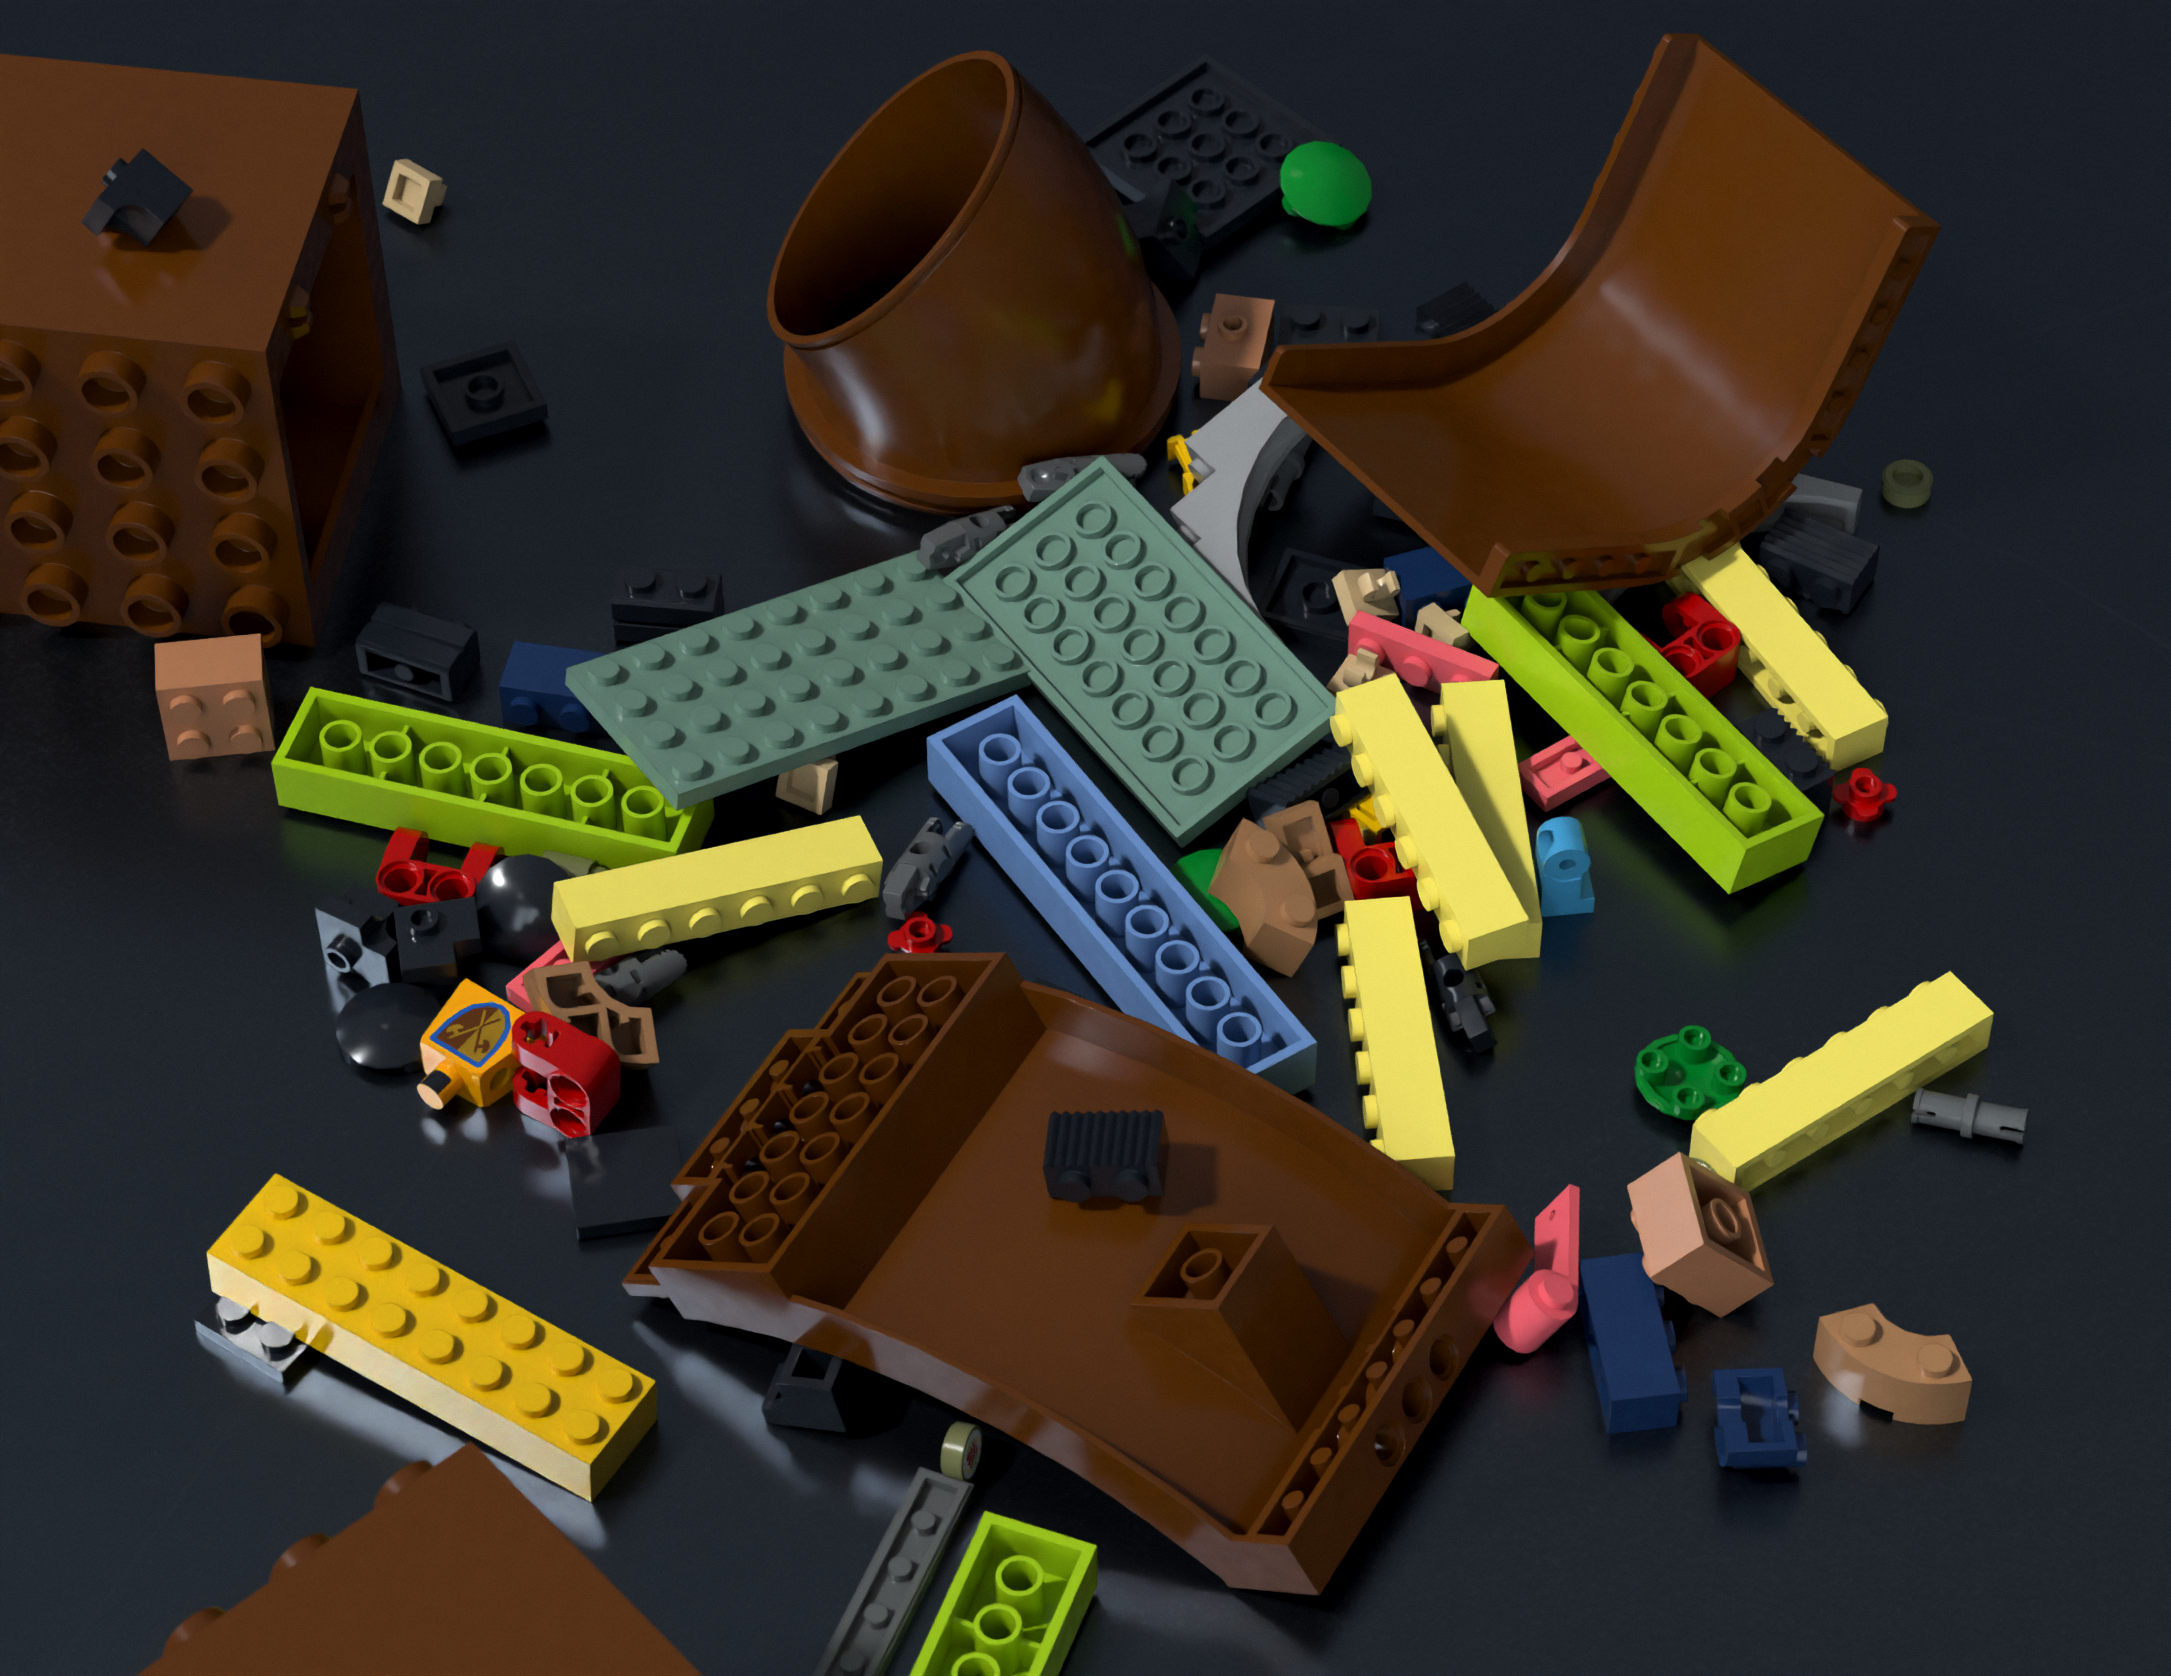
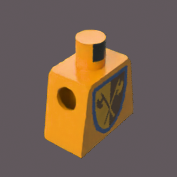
M465 978L421 1038L420 1049L424 1072L428 1075L417 1086V1091L421 1098L429 1106L435 1109H442L458 1094L479 1108L489 1107L513 1089V1075L516 1069L522 1065L515 1059L512 1053V1026L515 1020L522 1014H525V1012ZM540 1035L535 1040L527 1037V1043L533 1045L538 1039L547 1042L546 1036Z

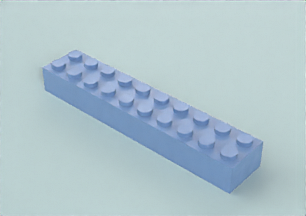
M1017 694L926 738L928 780L961 820L972 825L973 834L1123 1013L1149 1022L1218 1054L1291 1095L1316 1083L1317 1041Z

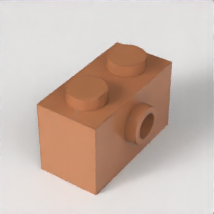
M1216 293L1212 313L1204 312L1202 316L1200 342H1205L1204 347H1195L1193 354L1192 376L1200 377V398L1233 402L1248 390V381L1269 360L1274 338L1275 300Z

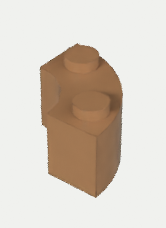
M1243 818L1221 852L1208 893L1225 903L1238 919L1244 937L1242 956L1292 978L1315 943L1318 925L1315 897L1301 866L1292 854L1278 841L1276 836Z
M588 961L533 968L523 975L525 990L534 1011L549 1013L586 1034L606 1042L618 1055L621 1070H644L660 1063L651 1008L629 1007L611 998L595 981Z
M1874 1303L1819 1317L1813 1358L1827 1380L1848 1399L1858 1405L1863 1400L1875 1407L1893 1412V1420L1907 1423L1936 1425L1965 1420L1972 1378L1950 1334L1924 1336L1904 1331L1886 1320Z

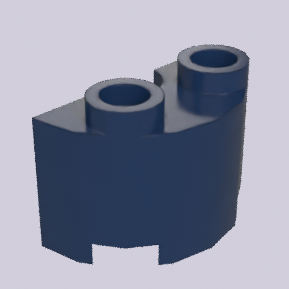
M1783 1367L1713 1370L1712 1396L1716 1397L1719 1426L1714 1427V1435L1720 1466H1733L1734 1469L1805 1467L1807 1462L1804 1432H1795L1794 1426H1797L1799 1421L1797 1392L1787 1391Z

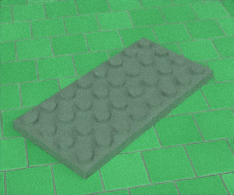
M1103 455L942 580L944 584L955 590L956 597L972 614L984 620L985 628L1000 642L1010 647L1014 654L1031 669L1027 673L1031 683L1181 848H1184L1246 799V792L1249 787L1255 788L1258 782L1263 783L1267 777L1272 778L1276 772H1280L1331 731L1330 717L1335 715L1336 698Z
M917 550L566 668L565 685L677 811L1030 686L1031 680L1027 673L1031 669L1014 654L1010 647L1000 642L985 628V622L981 617L972 614L956 597L955 590L942 582L945 577L937 569L928 570L917 560L919 551Z

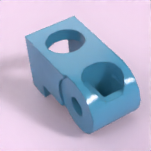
M1562 816L1552 818L1544 822L1537 831L1534 872L1542 917L1594 912L1595 898L1588 870L1591 861L1583 824L1573 817Z

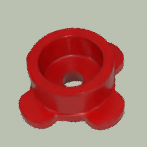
M1857 768L1852 771L1851 778L1845 784H1838L1833 788L1832 796L1837 803L1842 804V809L1848 817L1860 822H1869L1876 820L1882 815L1885 803H1892L1896 800L1897 790L1892 784L1882 783L1877 776L1873 775L1870 769Z
M914 911L899 930L892 931L888 935V945L892 950L899 951V953H942V945H947L952 941L953 933L948 925L934 923L925 912Z

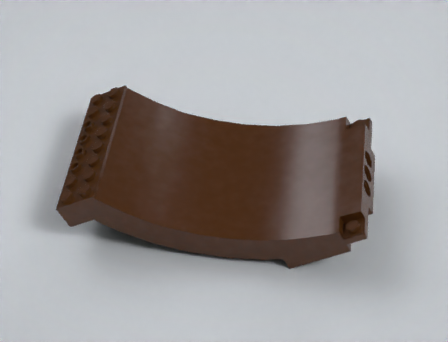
M1006 952L885 953L871 972H856L814 1029H788L671 1182L670 1186L682 1203L621 1284L630 1296L670 1298L684 1319L708 1321L766 1334L851 1361L952 1405L1000 1429L1076 1472L1161 1531L1221 1577L1228 1587L1320 1595L1408 1454L1412 1451L1425 1427L1439 1408L1461 1370L1465 1367L1468 1359L1492 1324L1509 1294L1518 1283L1535 1253L1506 1204L1449 1203L1395 1160L1306 1102L1240 1065L1149 1022L1062 990L1025 981ZM1145 1109L1151 1113L1156 1109L1163 1112L1170 1145L1164 1196H1146L1140 1201L1133 1202L1122 1200L1117 1196L1089 1197L1082 1202H1068L1060 1197H1049L1043 1172V1161L1049 1116L1052 1112L1056 1111L1062 1114L1067 1111L1073 1114L1079 1111L1084 1114L1089 1110L1095 1114L1099 1110L1104 1113H1108L1110 1110L1119 1113L1121 1110L1128 1113L1136 1110L1141 1113Z

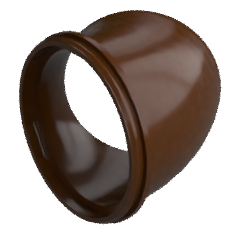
M986 50L971 51L949 58L916 77L886 101L849 139L816 182L789 228L772 271L767 296L768 319L774 333L785 342V385L790 404L802 430L822 457L846 479L885 501L908 509L934 515L963 518L1005 505H1011L1018 513L1016 516L1026 515L1041 502H1028L1023 495L1022 488L1017 480L1023 466L1066 457L1133 453L1141 456L1161 431L1176 399L1182 368L1181 339L1176 319L1167 300L1150 280L1138 237L1113 185L1084 141L1053 105L1012 64L995 52ZM910 272L890 292L863 313L832 330L826 331L830 324L869 290L898 275Z

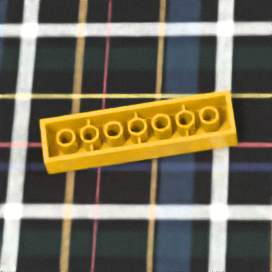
M277 1173L272 1176L207 1251L212 1292L249 1309L250 1313L266 1322L272 1321L294 1332L295 1338L591 1503L657 1420L655 1380Z

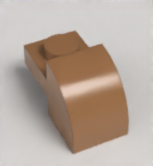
M1308 800L1262 818L1266 831L1276 836L1278 841L1292 854L1304 871L1315 897L1318 920L1343 911L1345 901L1355 900L1342 855L1333 853L1317 801Z

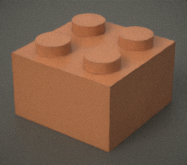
M261 633L155 644V690L170 761L275 750L274 705Z
M1678 1152L1627 1185L1633 1208L1630 1213L1631 1220L1639 1232L1644 1252L1642 1264L1645 1272L1654 1283L1660 1286L1664 1285L1685 1297L1691 1304L1699 1305L1720 1318L1774 1285L1749 1192L1681 1152Z

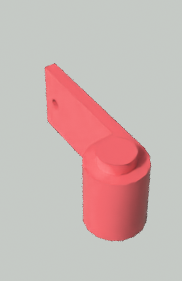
M1569 1184L1535 1218L1534 1273L1504 1302L1493 1320L1494 1329L1499 1339L1516 1352L1525 1354L1535 1352L1577 1310L1580 1188Z

